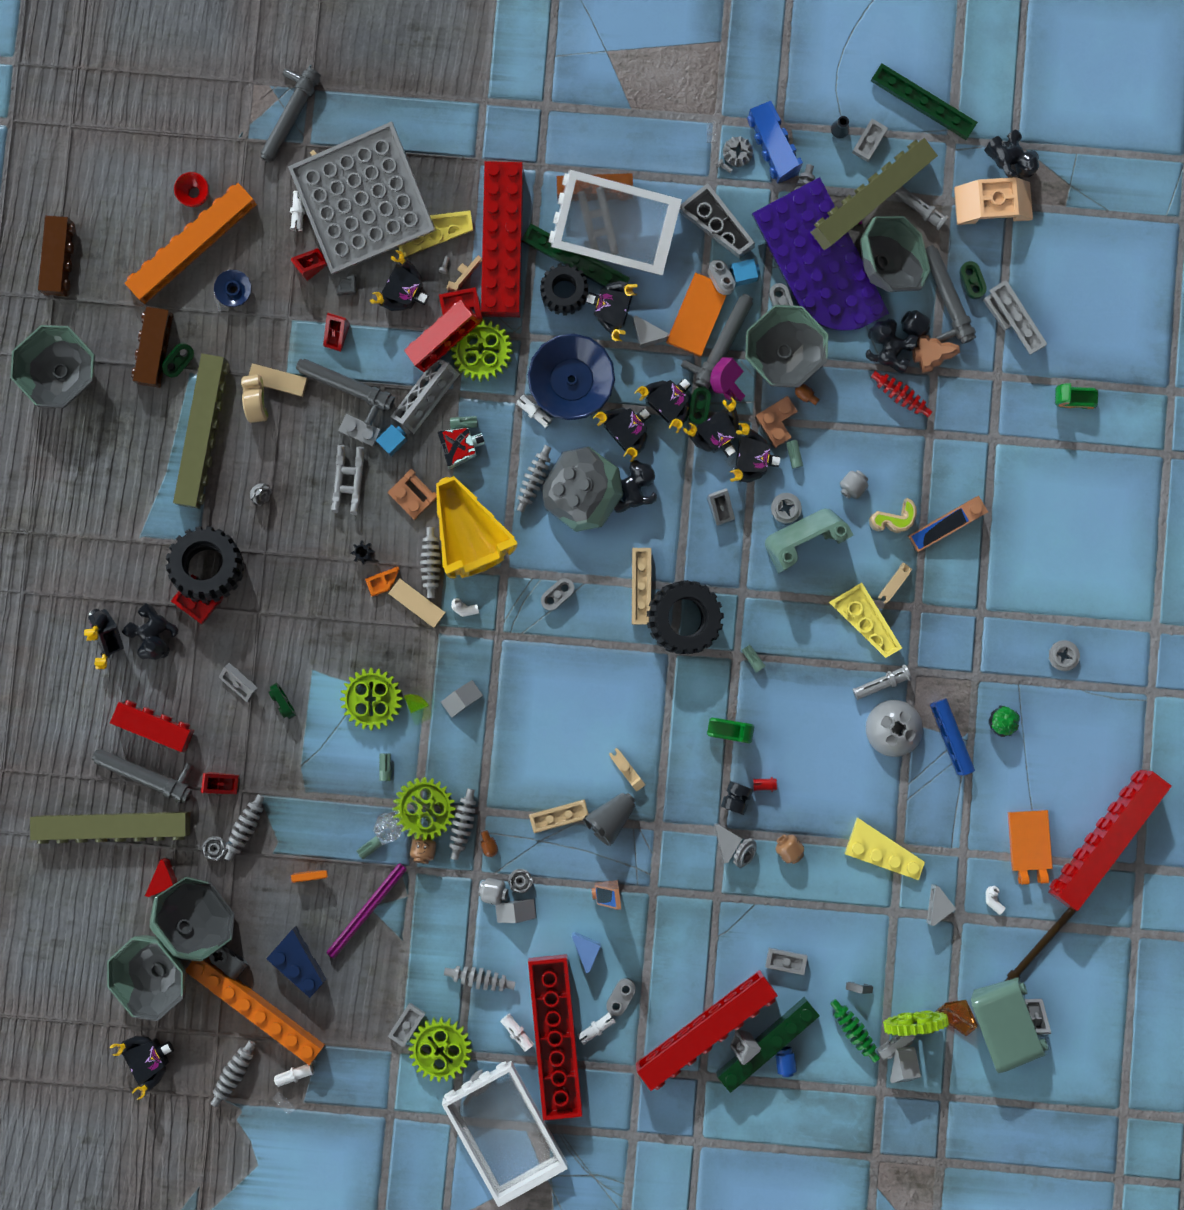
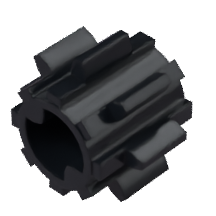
M361 540L360 545L353 544L355 551L350 552V554L356 556L355 562L361 560L362 564L365 565L366 560L373 561L371 554H374L375 551L370 550L371 543L365 545L364 541ZM362 548H364V550L367 551V555L365 557H362L359 554V551Z

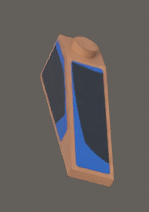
M979 496L974 497L908 537L916 551L919 552L988 513V510Z
M618 880L595 883V888L591 889L593 900L597 899V905L617 910L621 909Z

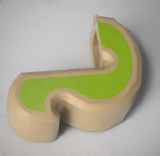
M259 374L243 376L241 379L243 387L242 402L247 420L250 423L266 421L268 419V412L264 407L262 376Z
M906 498L903 501L901 516L877 511L869 518V525L873 530L879 532L883 531L885 526L895 533L905 532L914 524L917 515L916 506L911 499Z

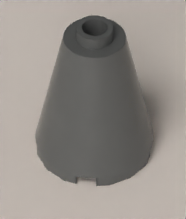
M621 793L583 818V822L589 830L592 829L595 832L594 835L607 846H611L636 807L634 804L635 799L629 793Z

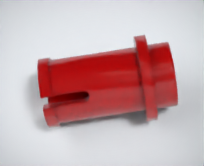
M773 777L771 779H753L754 791L771 790L773 792V790H777V779H773Z

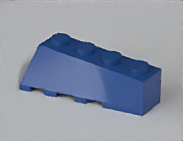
M772 101L751 108L747 121L749 126L755 130V140L758 145L761 144L763 149L762 156L765 162L768 161L771 167L769 168L771 177L776 179L778 184L798 176L803 162L801 158H796L794 144L789 145L788 133L784 127H780L781 119Z

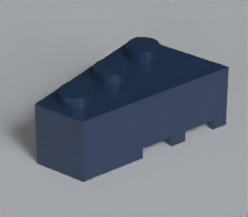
M297 926L287 934L266 958L309 998L326 981L324 973L316 959L313 958Z

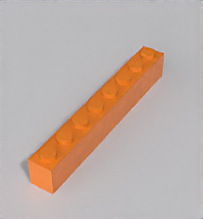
M239 183L230 186L226 194L215 199L209 209L203 210L193 223H188L184 227L183 232L172 237L170 243L165 248H160L151 260L145 261L139 271L129 275L124 284L145 305L257 205L256 202Z
M209 957L203 961H192L186 968L187 974L309 1066L325 1046L324 1043L239 979L233 980L228 977L221 969L211 963Z

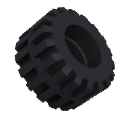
M560 263L556 268L554 266L550 267V271H546L544 273L545 277L541 279L540 290L545 306H548L551 312L554 310L555 314L563 313V316H566L567 313L571 312L572 315L575 313V310L579 311L582 309V305L586 303V298L588 297L587 278L582 270H578L575 265L570 267L569 263H566V266H562V263ZM560 281H569L574 284L576 291L569 298H560L554 294V286Z

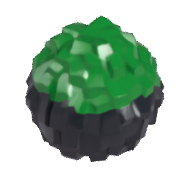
M999 705L997 709L991 712L988 721L989 726L1000 737L1011 736L1019 728L1020 716L1017 711Z

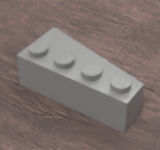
M708 183L680 205L679 213L739 259L755 248V242Z

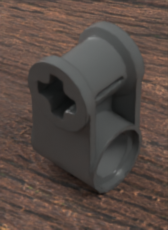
M222 946L209 956L211 963L233 980H237L248 965V962L243 957L234 953L227 946ZM221 951L223 953L222 957L218 959V953Z

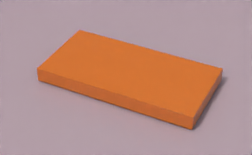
M695 272L666 341L667 344L699 357L703 354L727 296L720 294L716 290L710 278Z

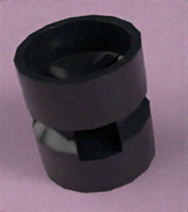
M730 781L726 790L728 795L724 796L721 807L744 815L748 806L746 800H750L753 789Z

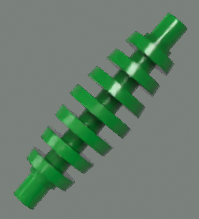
M834 999L830 1003L835 1010L833 1015L835 1018H839L837 1022L839 1025H843L841 1029L843 1032H847L845 1034L847 1039H851L850 1042L856 1045L859 1051L863 1050L861 1052L863 1056H869L874 1063L880 1059L875 1052L877 1047L875 1043H872L871 1036H868L867 1029H864V1024L862 1022L859 1023L860 1020L857 1017H853L852 1011L847 1012L849 1008L846 1005L841 1006L837 999Z

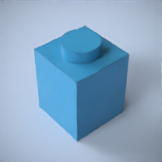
M754 259L731 264L730 270L736 283L735 287L757 282L760 268L758 264H755Z
M391 425L376 439V442L392 457L407 442V439L404 437L406 433L399 426L395 428Z

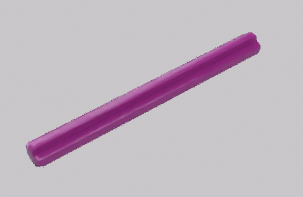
M399 863L327 950V954L334 959L405 873L407 869L404 865Z

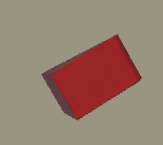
M318 248L291 258V262L306 281L310 280L327 266L324 255Z
M327 313L323 341L324 347L342 351L350 327V323L346 318Z
M215 772L203 773L201 793L237 794L239 775Z
M160 859L145 894L146 897L165 891L178 882L169 859Z

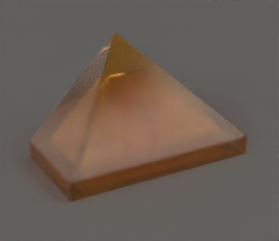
M966 1000L944 1003L935 1011L947 1014L949 1025L965 1036L969 1035L978 1026Z

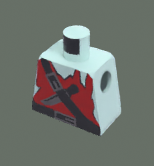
M469 428L438 432L449 469L476 457L475 447L485 444L482 433L471 436Z

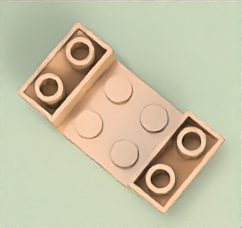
M1017 177L980 179L954 187L957 225L976 224L979 219L1013 217V221L1033 220L1031 188L1028 181Z

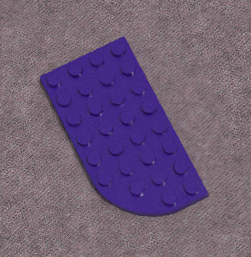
M819 177L753 212L752 216L798 306H803L820 326L839 331L857 330L889 314L876 286L870 282L864 269L863 261L849 233L847 232L826 250H823L810 233L816 228L814 224L822 217L824 219L828 218L829 215L827 213L835 207Z

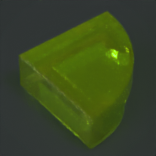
M404 695L411 713L429 706L428 702L419 695Z

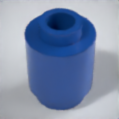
M784 1047L775 1054L778 1074L787 1078L794 1076L793 1073L797 1072L792 1047Z

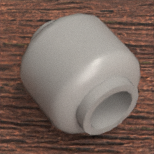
M858 470L856 472L850 471L840 482L841 493L848 499L851 497L858 499L868 488V478Z
M487 878L481 882L478 895L481 896L483 902L498 906L503 900L506 901L508 889H506L504 881Z

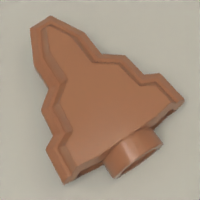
M928 335L919 337L917 347L912 350L914 363L919 362L922 373L932 371L934 367L940 366L943 360L951 359L960 353L959 345L950 342L941 343L937 338H929Z

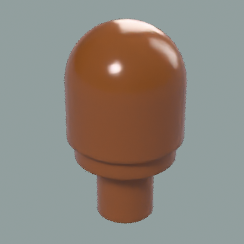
M806 384L795 388V395L800 400L806 403L810 401L815 406L820 399L814 395L815 392Z
M488 830L481 832L483 838L481 847L485 856L494 857L498 853V846L496 840L490 837Z

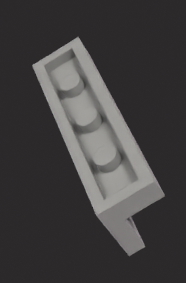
M1007 280L989 290L1028 353L1031 355L1047 345L1046 341Z
M439 359L424 372L391 417L414 434L460 374L449 363ZM441 364L442 366L435 372V369ZM406 410V412H405V414L402 416V418H399V416L402 414V412Z

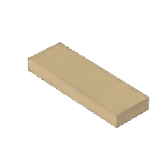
M253 363L249 375L259 374L262 376L263 387L303 397L308 381L307 378Z
M400 578L388 593L433 628L437 626L446 614V612Z
M584 799L529 814L533 832L538 833L582 821L589 813Z

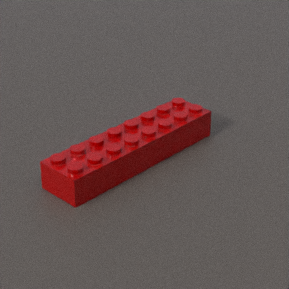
M484 161L482 317L520 318L523 162Z
M1139 770L1131 776L1130 784L1120 791L1118 800L1111 803L1107 811L1109 812L1105 817H1101L1098 820L1096 829L1093 833L1090 832L1086 836L1084 845L1074 852L1072 861L1064 865L1060 877L1054 879L1050 884L1049 888L1051 889L1048 893L1066 907L1076 911L1081 908L1172 787L1153 771Z
M564 954L529 958L528 968L543 1121L582 1117L568 956Z
M760 970L636 1062L637 1073L650 1091L660 1089L665 1085V1080L669 1077H676L680 1074L681 1068L685 1065H692L697 1060L696 1057L701 1053H708L713 1048L712 1045L714 1043L724 1041L729 1036L728 1033L730 1031L740 1029L745 1024L744 1021L746 1019L756 1017L762 1007L765 1005L768 1007L773 1004L778 996L762 972Z

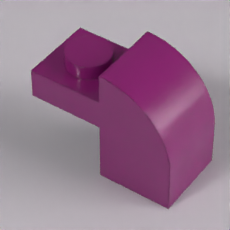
M722 357L711 372L710 383L715 393H722L729 401H732L730 398L732 397L735 401L741 402L745 395L734 382L744 371L733 358Z

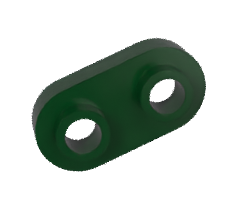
M973 261L965 262L959 271L964 288L970 298L979 299L987 290L980 267ZM966 270H970L972 275H968ZM973 287L978 289V293L973 292Z
M186 343L176 345L162 362V372L168 377H177L193 359V348ZM182 349L186 350L185 355H180ZM169 364L174 365L172 370H168Z
M705 387L696 388L691 397L688 417L690 422L696 426L708 418L711 393ZM698 395H703L705 399L703 401L698 400ZM696 413L701 414V419H696L694 415Z
M277 682L271 685V691L268 693L274 702H278L280 706L278 710L283 718L291 719L296 716V712L281 686Z

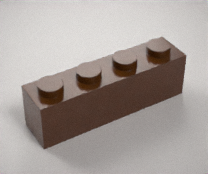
M45 215L38 291L44 295L67 297V291L70 289V281L68 279L69 272L72 270L70 257L74 251L72 237L75 235L76 228L74 222L68 217Z
M146 307L145 312L142 313L141 321L143 326L138 334V341L140 343L139 348L135 351L136 365L131 373L133 382L138 385L161 387L163 376L161 364L166 358L173 314L169 310Z

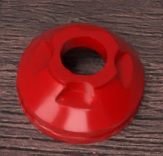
M187 172L176 180L174 194L183 205L197 207L207 200L209 185L202 175L196 172ZM192 188L199 189V195L195 198L189 196Z

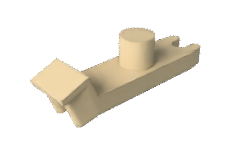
M479 255L468 267L463 263L458 267V271L462 275L455 283L448 282L447 291H459V288L482 262V258Z
M903 562L881 591L878 599L885 597L884 604L890 601L912 569Z
M615 748L617 754L614 756L612 753H609V755L637 792L645 786V783L623 754Z

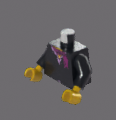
M395 250L399 254V258L396 259L394 256H391V259L394 262L400 263H396L382 292L372 293L377 296V301L370 299V303H379L380 306L390 311L412 309L415 301L425 305L429 295L421 291L423 288L421 275L416 267L407 258H404L402 251Z
M616 281L603 287L599 295L591 292L588 294L586 303L596 306L594 315L605 330L612 335L614 341L622 342L619 335L626 334L624 330H619V328L621 329L625 326L632 298L637 295L633 291L634 287H638L637 284Z
M683 378L677 385L671 380L667 382L662 380L650 383L645 387L640 386L634 392L635 394H642L639 400L642 401L646 397L645 402L669 424V428L675 426L677 428L676 433H679L689 415V397L685 392L691 387V384Z
M730 397L732 402L729 405L723 400V405L727 408V411L724 408L697 427L689 423L691 425L690 431L683 428V432L689 435L696 447L707 452L712 451L713 453L722 449L727 458L737 452L731 443L738 437L736 430H739V417L735 408L736 401L732 397Z
M631 408L611 409L606 412H598L593 417V419H600L597 426H601L604 423V428L625 451L623 456L630 455L632 457L630 462H633L636 456L644 449L648 438L646 433L648 428L644 422L651 417L645 408L637 414Z
M739 423L738 425L742 426V431L736 430V434L744 436H741L739 439L735 470L730 471V473H734L735 478L730 479V481L750 483L766 474L768 466L779 467L780 456L770 455L771 446L767 444V441L756 431L752 430L747 423Z
M93 609L88 617L91 629H85L84 636H87L86 641H98L102 648L100 654L102 658H95L94 665L96 669H106L107 658H110L111 654L124 649L118 627L106 609L101 611Z
M134 1036L122 1041L121 1044H112L110 1048L118 1047V1052L112 1055L119 1056L122 1054L139 1086L142 1084V1087H137L132 1091V1094L136 1090L141 1091V1096L136 1100L143 1098L145 1091H150L160 1083L166 1072L165 1065L169 1063L166 1055L174 1052L170 1041L160 1045L157 1038L151 1040V1038L145 1036Z

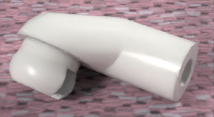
M459 598L452 600L451 607L460 616L465 617L479 614L477 604L467 606Z
M990 886L986 890V904L1001 915L1006 908L998 902L1000 890L996 886Z

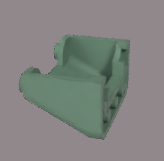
M825 508L771 534L765 540V548L779 574L797 562L798 555L794 547L820 534L823 535L825 540L834 539L839 544L853 536L848 524L832 510Z
M1019 977L975 989L971 997L974 1013L998 1074L1046 1055L1047 1050H1049L1046 1039H1042L1036 1032L1025 1002L1027 989L1024 982H1020Z

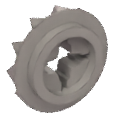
M741 136L732 137L724 145V159L732 166H744L749 163L753 156V146L749 143L748 139H744ZM740 145V149L743 152H740V155L736 158L737 155L733 149L735 150Z
M791 493L779 494L771 504L772 515L783 524L794 522L801 514V502ZM783 501L784 503H786L787 506L793 505V507L789 509V516L785 511L779 512V510H781V508L783 507Z
M1062 640L1053 644L1049 650L1048 659L1056 669L1069 671L1078 664L1080 653L1074 643ZM1065 650L1066 655L1070 658L1062 661L1061 656L1057 653H1063Z
M749 838L745 839L742 844L740 843L739 848L736 849L733 863L741 868L751 862L756 853V841Z

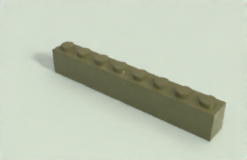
M925 138L919 142L914 140L907 146L909 149L907 152L902 150L894 157L895 162L891 164L889 161L881 168L883 172L879 175L877 172L867 179L869 183L866 186L864 184L860 185L854 190L856 194L853 197L848 195L841 201L842 206L840 208L835 206L827 213L829 215L828 218L824 219L822 217L814 224L816 228L810 233L823 250L833 245L938 156Z
M201 353L173 503L179 506L200 509L205 501V494L203 492L209 480L207 475L208 467L210 468L212 464L211 449H214L216 443L214 434L215 430H218L219 427L218 412H221L223 406L221 396L222 393H225V375H228L230 365L224 357Z
M190 812L40 815L30 817V840H37V844L49 843V840H56V843H68L69 839H76V843L88 842V839H95V842H107V838H114V842L126 841V838H134V841H146V837H153V841L165 840V837H172V840H184V836L190 835Z

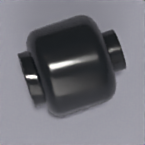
M918 310L908 311L901 320L902 330L908 335H915L919 338L922 335H926L930 330L929 318Z

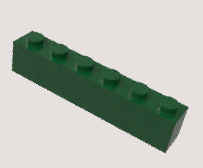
M803 997L755 1039L761 1048L758 1054L745 1065L741 1064L738 1057L735 1056L716 1072L718 1079L730 1093L733 1092L820 1015L808 1000Z

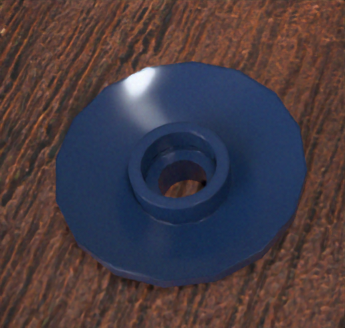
M238 270L222 272L214 283L216 298L227 307L243 305L251 295L252 285L249 278ZM236 287L237 292L232 293L231 289Z

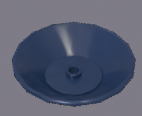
M574 333L556 336L542 344L532 357L527 374L530 392L538 406L551 416L565 420L587 418L601 410L611 397L615 383L613 362L605 348L590 337ZM574 377L575 381L571 383L568 381V378Z

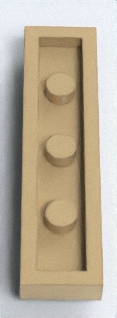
M632 548V625H647V622H649L647 611L650 610L649 603L651 601V548Z

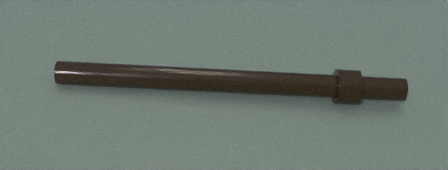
M1068 908L1020 964L1006 975L1005 981L1018 977L1020 979L1023 971L1076 913V910Z

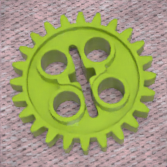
M483 320L481 325L478 324L455 345L457 347L451 348L452 352L456 353L452 355L453 360H457L454 364L456 367H459L460 373L464 372L466 378L471 375L472 381L476 377H478L480 382H482L483 377L490 381L491 375L497 379V372L504 374L502 367L509 368L506 361L512 362L511 357L508 355L513 354V351L509 349L513 347V344L508 342L510 337L505 335V329L500 330L499 324L494 327L492 321L486 325L485 320ZM472 339H478L476 344H469ZM491 339L497 340L494 345H488V342ZM477 357L474 363H468L469 358ZM490 357L496 358L492 364L487 363Z
M370 668L369 673L362 669V675L355 672V679L348 677L351 683H344L347 690H341L345 697L340 698V700L345 701L341 708H347L344 716L351 715L349 722L356 720V727L362 723V729H366L367 725H369L370 730H373L374 725L381 729V723L388 726V719L395 721L392 715L400 714L396 708H402L398 701L403 700V698L398 697L402 690H396L399 682L392 683L395 678L394 676L387 678V671L381 675V669L374 673V669ZM370 682H373L372 696L376 697V701L372 702L373 716H370L371 701H367V697H371ZM360 684H364L367 688L366 693L360 695L357 690ZM379 684H384L386 687V691L382 695L378 694L376 690ZM361 703L367 707L364 714H360L357 709ZM380 703L386 706V711L383 714L377 712V705Z
M423 777L420 783V780L416 778L414 779V784L409 781L407 782L408 787L404 785L401 787L403 792L396 793L400 799L393 800L398 805L392 808V810L398 813L393 818H399L400 821L396 825H403L401 832L408 830L407 837L414 834V840L419 839L421 836L422 840L425 841L428 835L429 839L432 840L434 839V834L439 837L441 836L440 831L446 832V826L452 825L448 819L455 818L450 813L456 810V808L450 807V804L455 801L448 799L452 793L446 794L445 790L447 787L440 788V781L434 784L433 778L427 782L426 777ZM421 791L427 793V800L421 798ZM408 804H411L414 807L413 814L408 812ZM434 805H438L441 808L440 814L434 811ZM422 806H426V812H422ZM421 818H425L427 820V827H423L421 825Z
M920 1011L900 1013L897 1016L889 1017L883 1021L884 1031L887 1034L910 1036L934 1033L939 1031V1029L948 1027L949 1022L948 1016L944 1012Z
M441 1016L439 1022H437L436 1018L433 1017L431 1024L426 1020L425 1027L422 1025L418 1026L420 1032L414 1031L413 1035L416 1038L410 1039V1042L414 1045L408 1048V1050L414 1053L410 1054L409 1058H415L412 1066H419L416 1071L417 1073L422 1070L424 1071L423 1078L429 1074L430 1081L435 1076L438 1082H440L442 1077L447 1082L449 1075L454 1079L456 1078V1071L462 1074L461 1066L467 1068L468 1064L464 1060L471 1059V1056L467 1053L472 1052V1048L467 1046L472 1041L466 1040L469 1033H462L464 1026L459 1029L457 1028L458 1021L451 1024V1018H449L447 1022H444V1018ZM443 1031L446 1034V1038L438 1039L436 1032ZM431 1036L433 1041L429 1040L428 1037ZM429 1045L432 1051L425 1053L422 1050V1046ZM457 1046L459 1053H451L449 1047ZM438 1047H444L443 1051L437 1052ZM442 1059L445 1066H436L435 1060Z

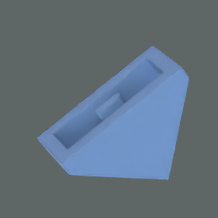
M572 933V938L585 972L588 973L592 968L601 943L579 933Z

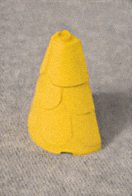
M454 476L450 478L445 477L436 483L437 516L440 526L442 562L444 571L449 578L455 579L456 575H461V578L484 572L504 561V555L507 553L511 555L515 551L518 544L514 536L494 518L490 511L477 501V497Z

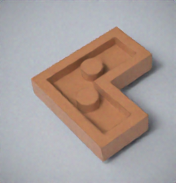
M788 396L755 415L774 448L792 438L782 423L798 412Z

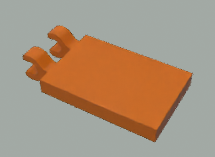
M1048 810L1007 812L1012 871H1018V883L1021 885L1030 884L1027 870H1037L1038 883H1049L1047 869H1052Z

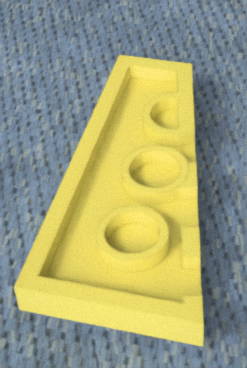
M471 211L430 215L436 231L399 246V251H402L404 257L473 231Z
M862 582L829 602L885 658L902 649Z
M856 818L844 853L845 855L919 880L925 864L923 860L861 819Z

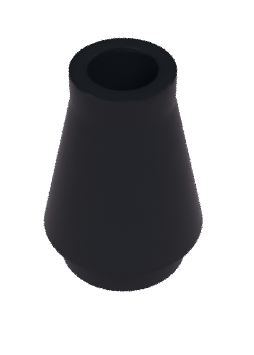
M846 116L839 117L831 126V133L836 138L846 137L850 130L849 119Z

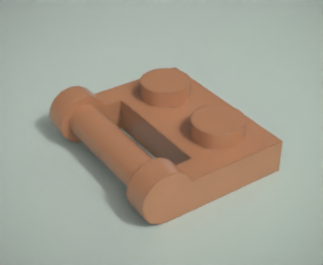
M410 469L387 493L415 520L437 499V495L415 475L416 472L413 469ZM411 481L427 499L423 502L406 483Z

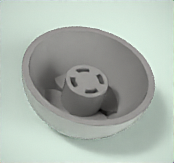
M888 700L878 704L870 712L866 721V735L872 747L879 753L890 757L904 756L913 751L920 743L923 735V723L917 710L910 704L900 700Z

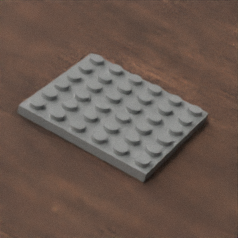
M392 121L288 166L331 274H336L436 231Z

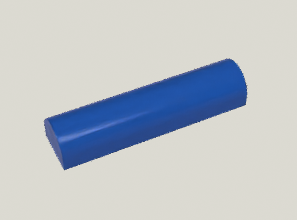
M947 698L930 703L957 775H967L974 772L973 763Z

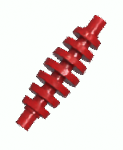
M876 371L873 372L871 378L877 381L879 389L883 385L885 387L883 389L885 394L890 390L891 392L888 395L890 399L897 395L894 400L896 404L902 399L903 401L900 406L905 407L907 403L910 404L907 410L911 411L915 408V414L922 413L927 417L931 415L933 411L926 407L924 399L920 403L919 399L921 397L918 394L915 398L912 397L915 393L913 389L908 394L906 393L909 389L907 384L900 389L903 382L899 381L895 385L893 384L896 380L892 377L889 381L887 379L889 377L888 374L881 375Z

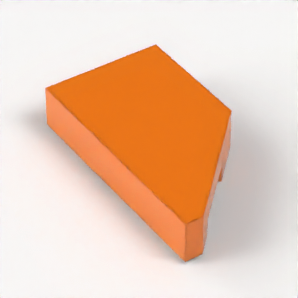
M399 567L365 579L371 597L391 590L400 571Z
M327 870L299 872L291 875V881L295 883L325 879L328 877Z

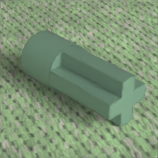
M477 416L450 418L451 429L478 427Z
M797 440L786 442L792 469L802 467L803 462Z
M751 645L741 650L755 672L765 667Z
M391 753L379 754V781H391Z
M378 834L356 850L360 858L365 859L384 845L385 842Z

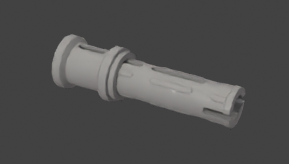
M903 186L894 195L921 214L924 221H929L936 226L938 231L949 218L947 215L944 216L938 212L935 206H929Z
M904 664L900 669L893 672L888 671L886 676L853 688V693L856 699L859 700L889 686L897 687V684L901 682L911 681L912 677L907 666Z

